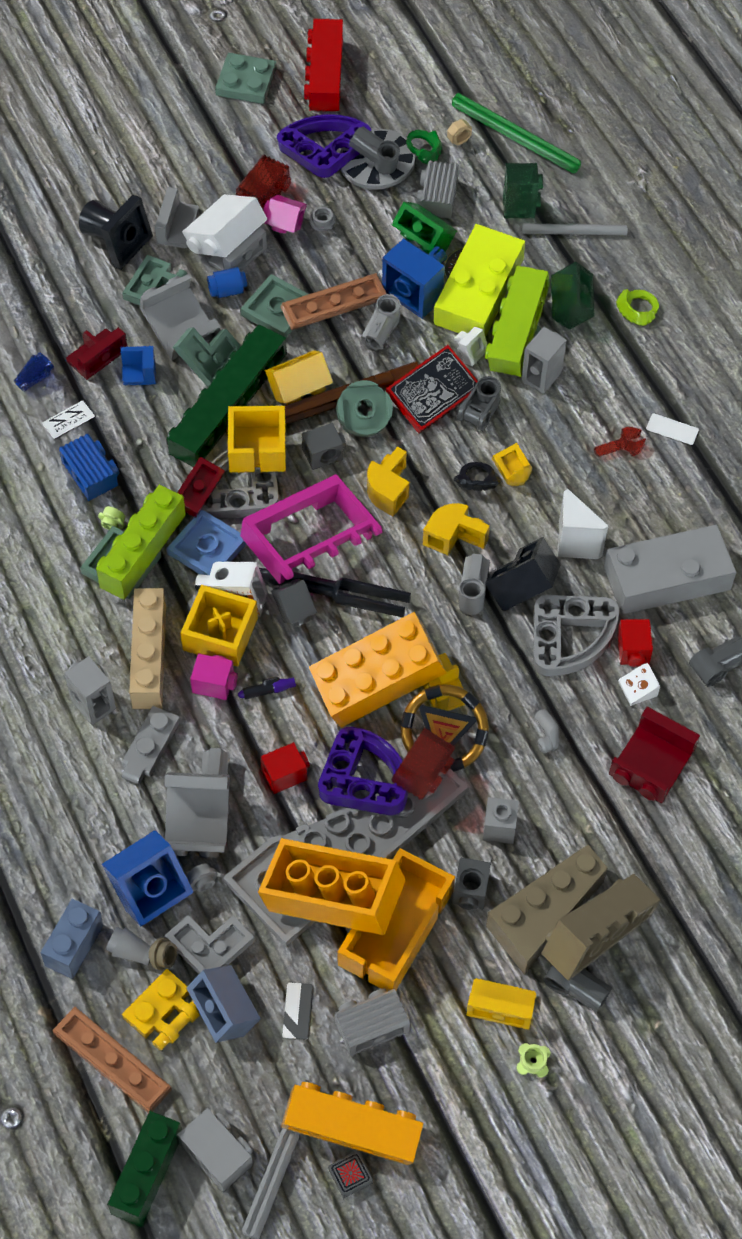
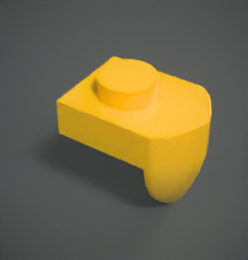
M518 443L511 445L492 457L493 462L508 485H524L532 473V466Z

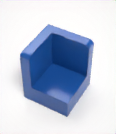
M122 347L123 385L156 384L154 347Z

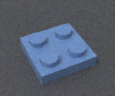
M202 509L198 516L194 517L167 547V554L198 574L210 575L215 562H232L245 547L246 543L240 537V532Z

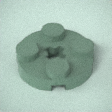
M367 380L356 381L350 384L342 392L336 405L337 417L345 432L359 437L374 436L382 431L389 422L393 411L389 394L378 387V384ZM361 402H365L366 406L372 409V411L367 413V416L362 415L357 410L361 406Z

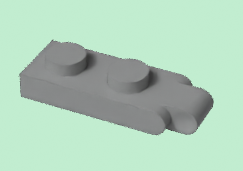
M152 706L122 761V766L125 767L122 778L139 785L145 775L149 777L152 775L180 724V716Z

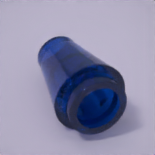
M39 352L29 358L13 381L23 392H26L49 377L54 366L44 354Z

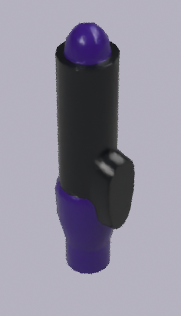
M279 677L263 680L262 684L242 688L238 693V697L246 700L283 692L289 688L296 687L294 677L288 679H280Z

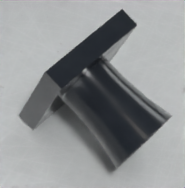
M132 195L117 211L108 208L98 200H91L83 207L79 216V229L81 233L104 239L113 267L120 270L153 237L142 199L136 195Z

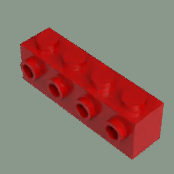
M313 19V29H308V44H312V47H307L306 61L311 64L305 68V81H309V84L304 85V100H309V111H339L343 19Z

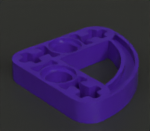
M335 114L316 115L298 120L286 126L277 134V141L281 152L316 176L327 178L334 175L360 154L349 146V142L356 130L363 126L371 131V127L349 116ZM321 131L344 132L325 148L305 136ZM343 147L349 149L345 153L336 152L339 148ZM304 150L313 151L312 154L307 156L300 154Z
M345 727L338 732L318 782L321 800L331 805L389 816L401 813L407 802L408 783L406 769L398 752L385 739L368 730L358 727ZM351 739H354L350 743L349 751H347L346 743H349ZM364 749L372 752L384 761L394 777V784L354 777ZM338 761H347L349 763V766L345 769L333 767ZM333 786H337V788H334L332 791H328L331 790ZM359 790H366L370 793L369 796L363 799L353 796ZM391 797H395V798H396V799H393V800L391 801V803L386 802V801H389V800L391 799Z

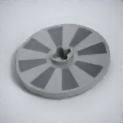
M371 129L372 133L382 140L393 141L399 146L400 156L396 170L391 174H382L376 170L374 162L361 153L341 168L344 177L356 186L365 189H385L401 183L411 174L415 167L416 155L408 149L406 144L407 138L404 135L389 129ZM343 147L340 153H345L349 149Z

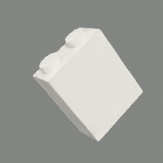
M224 194L184 229L182 233L187 240V246L192 252L227 257L267 220V217L256 197Z

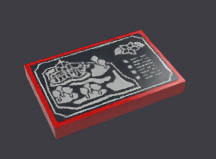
M446 345L387 387L385 391L409 423L420 434L460 405L469 396L478 381L451 347Z

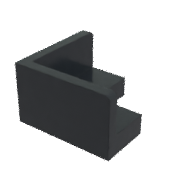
M541 537L520 548L513 561L491 571L485 585L501 610L506 611L552 588L561 565L545 538Z

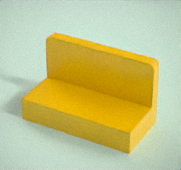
M476 978L473 981L466 1016L529 1030L536 992Z

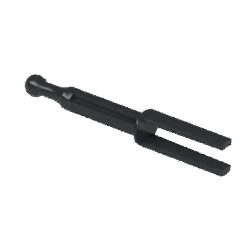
M259 568L263 580L269 584L282 586L295 579L304 580L310 593L333 597L336 604L403 618L405 616V607L344 593L343 590L410 603L411 593L343 577L333 581L293 572V578L285 579L283 583L279 584L267 568Z

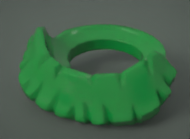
M414 130L407 136L406 144L408 149L417 155V158L422 163L428 165L429 161L435 162L438 160L442 150V143L436 130L432 132ZM415 138L424 139L433 149L430 151L424 148L419 150L413 146L411 141Z

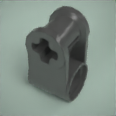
M491 376L480 378L469 396L463 401L457 414V420L470 422L478 426V430L484 431L500 404L501 384L499 380Z

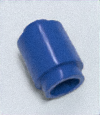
M238 267L213 272V275L207 276L211 297L224 298L243 294V288L248 287L245 272H240Z

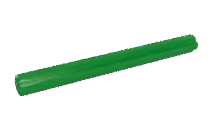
M457 93L453 97L452 106L573 174L580 169V159L461 93Z

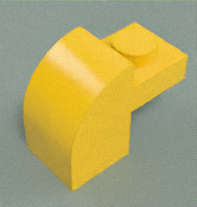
M398 446L391 455L387 454L383 458L381 464L372 460L367 470V494L370 501L377 508L391 516H394L409 498L410 482L399 476L406 468L407 452Z
M460 503L447 504L438 508L431 515L423 529L422 545L445 555H449L457 539L484 549L489 540L490 525L479 518L469 517L468 505Z

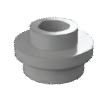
M318 207L310 215V225L317 231H328L335 226L336 217L328 207Z
M201 864L187 874L192 890H198L199 892L210 889L215 884L214 880L218 876L216 870L210 868L209 864Z

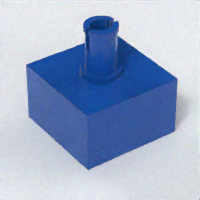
M403 238L382 257V285L386 293L396 296L402 306L423 319L434 309L444 288L445 266L441 263L446 261L447 255L443 249L440 250V247L437 246L429 254H426Z
M156 830L102 863L125 911L140 927L194 893L171 845Z

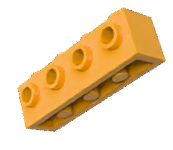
M302 1082L301 1086L296 1084L293 1086L281 1128L405 1165H410L414 1162L424 1124L416 1120L417 1115L402 1110H397V1114L384 1111V1105L373 1101H365V1105L352 1101L353 1096L339 1091H334L333 1095L320 1092V1086L309 1082Z

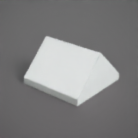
M569 489L565 490L559 518L558 557L601 558L608 525Z

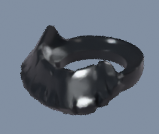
M483 462L465 464L460 469L459 475L454 477V481L459 487L474 491L494 489L501 483L500 478L495 476L494 469ZM478 467L486 470L489 475L484 481L471 480L466 472L471 468Z

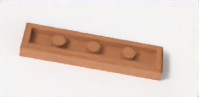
M377 273L283 302L281 310L291 330L374 304L380 296L387 293Z
M76 1007L52 1030L54 1035L147 1113L154 1111L172 1090L168 1083Z

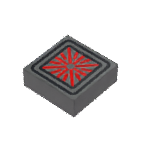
M358 1151L328 1166V1170L343 1199L373 1184V1179Z

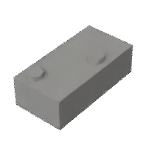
M717 525L607 549L604 569L621 615L729 591L732 588L736 575V570Z

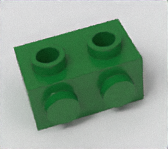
M403 202L391 224L401 231L400 234L403 237L420 244V248L427 253H430L436 246L446 252L457 233L456 229L419 204Z

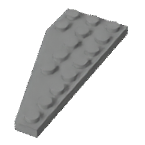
M448 766L417 778L414 780V783L408 785L407 802L401 813L389 816L343 808L326 815V818L310 825L304 824L297 827L296 831L283 836L279 834L270 838L223 877V882L273 935L287 947L316 921L269 912L258 893L281 838L390 859L397 853L399 848L402 849L468 792L469 786ZM391 797V799H390L389 801H386V802L391 803V801H392L393 799H396V798H395V797Z

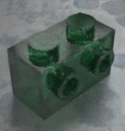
M506 163L502 198L504 218H535L536 207H541V192L538 190H543V174H538L537 163Z
M575 261L552 274V318L570 330L594 317L593 273Z

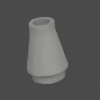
M116 927L106 947V950L112 953V957L142 963L146 966L150 963L149 949L151 946L126 927L124 930Z

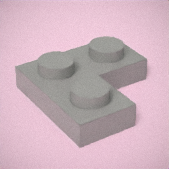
M187 915L164 935L165 938L176 945L177 952L198 974L205 969L228 966L255 942V937L234 916L230 917L209 936Z

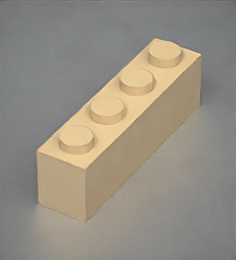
M164 588L134 589L129 689L132 709H151L152 706L162 709L166 625Z

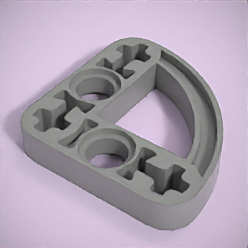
M228 450L221 453L211 463L225 471L228 470ZM255 467V472H251L252 487L214 490L207 502H212V508H207L206 502L202 509L217 519L247 517L277 503L279 500L276 472H260V467ZM260 473L271 475V479L266 482L258 481L256 477ZM262 491H268V504H263ZM236 498H241L246 502L239 508L230 505V502ZM222 500H225V508H222Z
M544 595L539 597L535 602L533 613V665L537 673L544 676L566 675L584 669L600 658L608 649L616 632L619 618V607L616 601L607 597ZM544 606H549L550 614L545 613ZM560 606H564L563 615H559ZM572 606H579L584 610V614L573 616L569 613L568 609ZM590 607H593V616H588ZM603 608L607 609L609 616H603ZM561 625L604 627L600 635L590 646L574 655L561 658ZM543 630H550L555 634V638L546 641L539 636V633ZM545 650H550V665H545L543 660Z

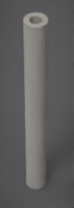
M523 223L522 234L627 236V225Z

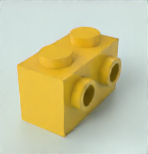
M316 350L265 370L275 400L283 404L286 403V405L302 400L301 396L308 393L311 395L322 393L326 390L325 386L333 383L323 352Z

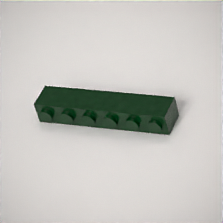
M260 324L257 325L253 332L247 333L241 347L231 353L225 367L216 372L213 382L207 389L204 388L200 392L197 402L192 408L189 407L185 411L177 427H173L169 431L166 439L169 455L192 467L195 466L200 457L204 459L225 434V428L228 426V406H247L268 379L265 370L279 365L287 355L286 337Z

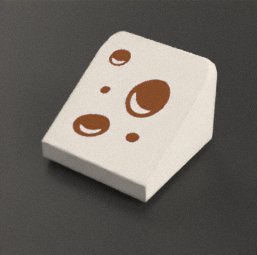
M648 663L639 666L618 680L630 706L658 696L660 685Z

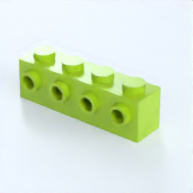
M517 265L514 275L509 276L507 291L509 292L507 298H502L500 304L501 317L499 321H495L493 326L492 344L488 343L485 351V359L489 362L490 371L522 376L525 348L534 338L550 287L548 271Z
M160 484L153 493L150 492L146 496L143 507L137 514L135 513L131 516L126 530L122 535L119 534L115 538L112 549L107 556L101 557L97 563L96 571L101 589L123 600L126 599L185 517L184 496Z

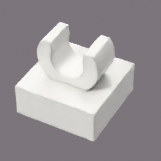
M474 327L469 333L461 331L454 337V340L458 342L459 347L457 350L461 353L464 364L473 366L485 354L487 341L483 329Z

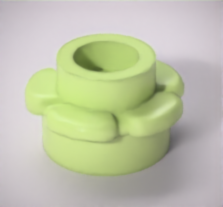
M107 506L103 513L98 514L103 528L110 530L114 526L118 529H123L126 516L122 511Z

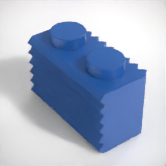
M89 434L80 436L79 439H75L59 448L62 464L88 501L118 486L117 476L119 475V470L113 460H106L104 457L106 455L105 450L99 440L94 442Z

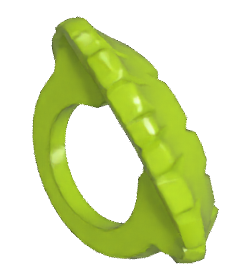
M624 289L616 301L617 308L622 316L628 321L641 326L651 323L655 319V314L659 308L657 298L645 290H633L630 292L628 289ZM637 298L645 299L651 304L652 309L647 312H639L631 307V302Z

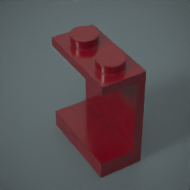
M647 706L641 715L636 731L618 758L614 757L612 760L609 775L619 784L629 785L638 790L646 799L656 800L662 804L696 750L700 735Z

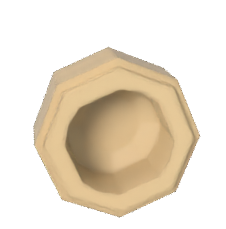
M463 119L453 122L447 130V138L455 145L465 143L472 135V126Z

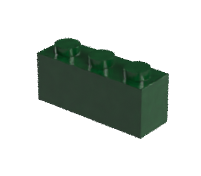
M149 1111L107 1203L111 1215L137 1226H143L179 1145L177 1134L182 1131L180 1122Z

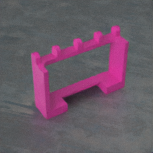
M335 474L243 518L240 537L276 581L281 584L285 579L289 580L294 577L292 571L294 567L304 564L307 569L315 567L313 558L325 552L333 558L339 554L337 546L349 540L354 546L362 543L361 534L369 540L373 537V534L375 536L381 534L382 528L339 476ZM333 502L340 507L355 525L286 560H283L264 536L270 533L273 523L310 505L318 510Z

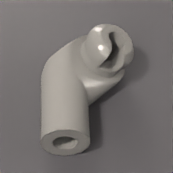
M541 709L536 713L535 719L544 730L545 737L539 738L537 742L539 750L546 754L549 751L554 752L559 746V726L548 710Z

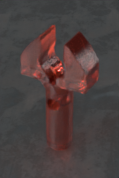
M630 426L622 428L620 439L595 446L594 453L597 457L616 451L626 450L632 457L641 453L645 446L646 438L637 442L631 441V439L641 437L642 430Z

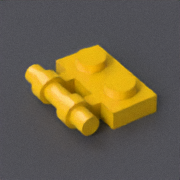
M168 969L122 1013L123 1019L145 1039L156 1030L159 1035L152 1043L160 1051L168 1043L173 1044L179 1038L178 1033L189 1022L193 1023L200 1015L193 1000L190 1003L184 1001L189 995L186 989L188 986ZM175 1009L180 1013L170 1024L164 1022Z

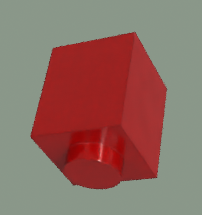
M650 619L620 620L617 633L620 665L639 667L646 663L650 664L653 652Z
M294 742L260 756L261 769L274 794L307 780V768L310 767L308 758L303 750L298 751Z

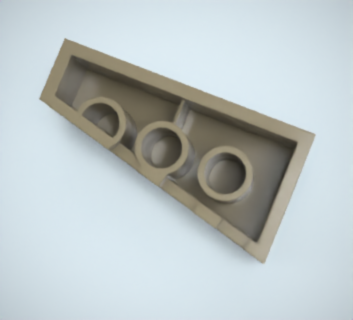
M586 845L488 912L486 927L524 975L529 971L536 959L542 955L541 953L547 943L545 937L556 926L558 920L587 903L604 883L608 868L589 845Z
M635 874L630 875L624 880L620 878L608 890L598 894L587 903L559 919L556 926L545 937L547 943L541 954L569 981L649 919L661 899Z

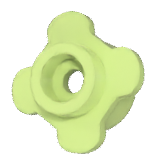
M528 1043L520 1045L518 1049L521 1055L520 1062L516 1066L518 1073L521 1075H526L527 1073L536 1074L539 1078L547 1076L549 1072L546 1066L547 1059L551 1054L549 1048L537 1044L529 1045ZM535 1058L537 1061L532 1063L530 1059Z

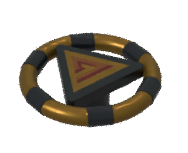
M436 685L419 692L405 708L400 725L402 742L409 756L420 766L434 772L447 766L453 772L468 767L481 755L489 734L488 718L480 701L467 690L454 685ZM441 696H452L460 699L473 711L475 717L422 704L427 700ZM418 708L420 709L435 760L429 758L416 746L412 736L413 722ZM477 721L478 728L474 745L463 757L441 762L440 760Z

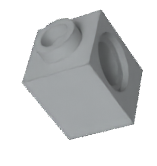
M488 797L483 841L514 843L519 801Z

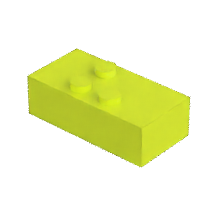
M475 224L434 306V325L456 333L461 331L469 333L474 327L483 329L486 338L500 309L502 298H505L508 292L507 283L509 276L514 275L517 265L521 266L524 260L525 240Z

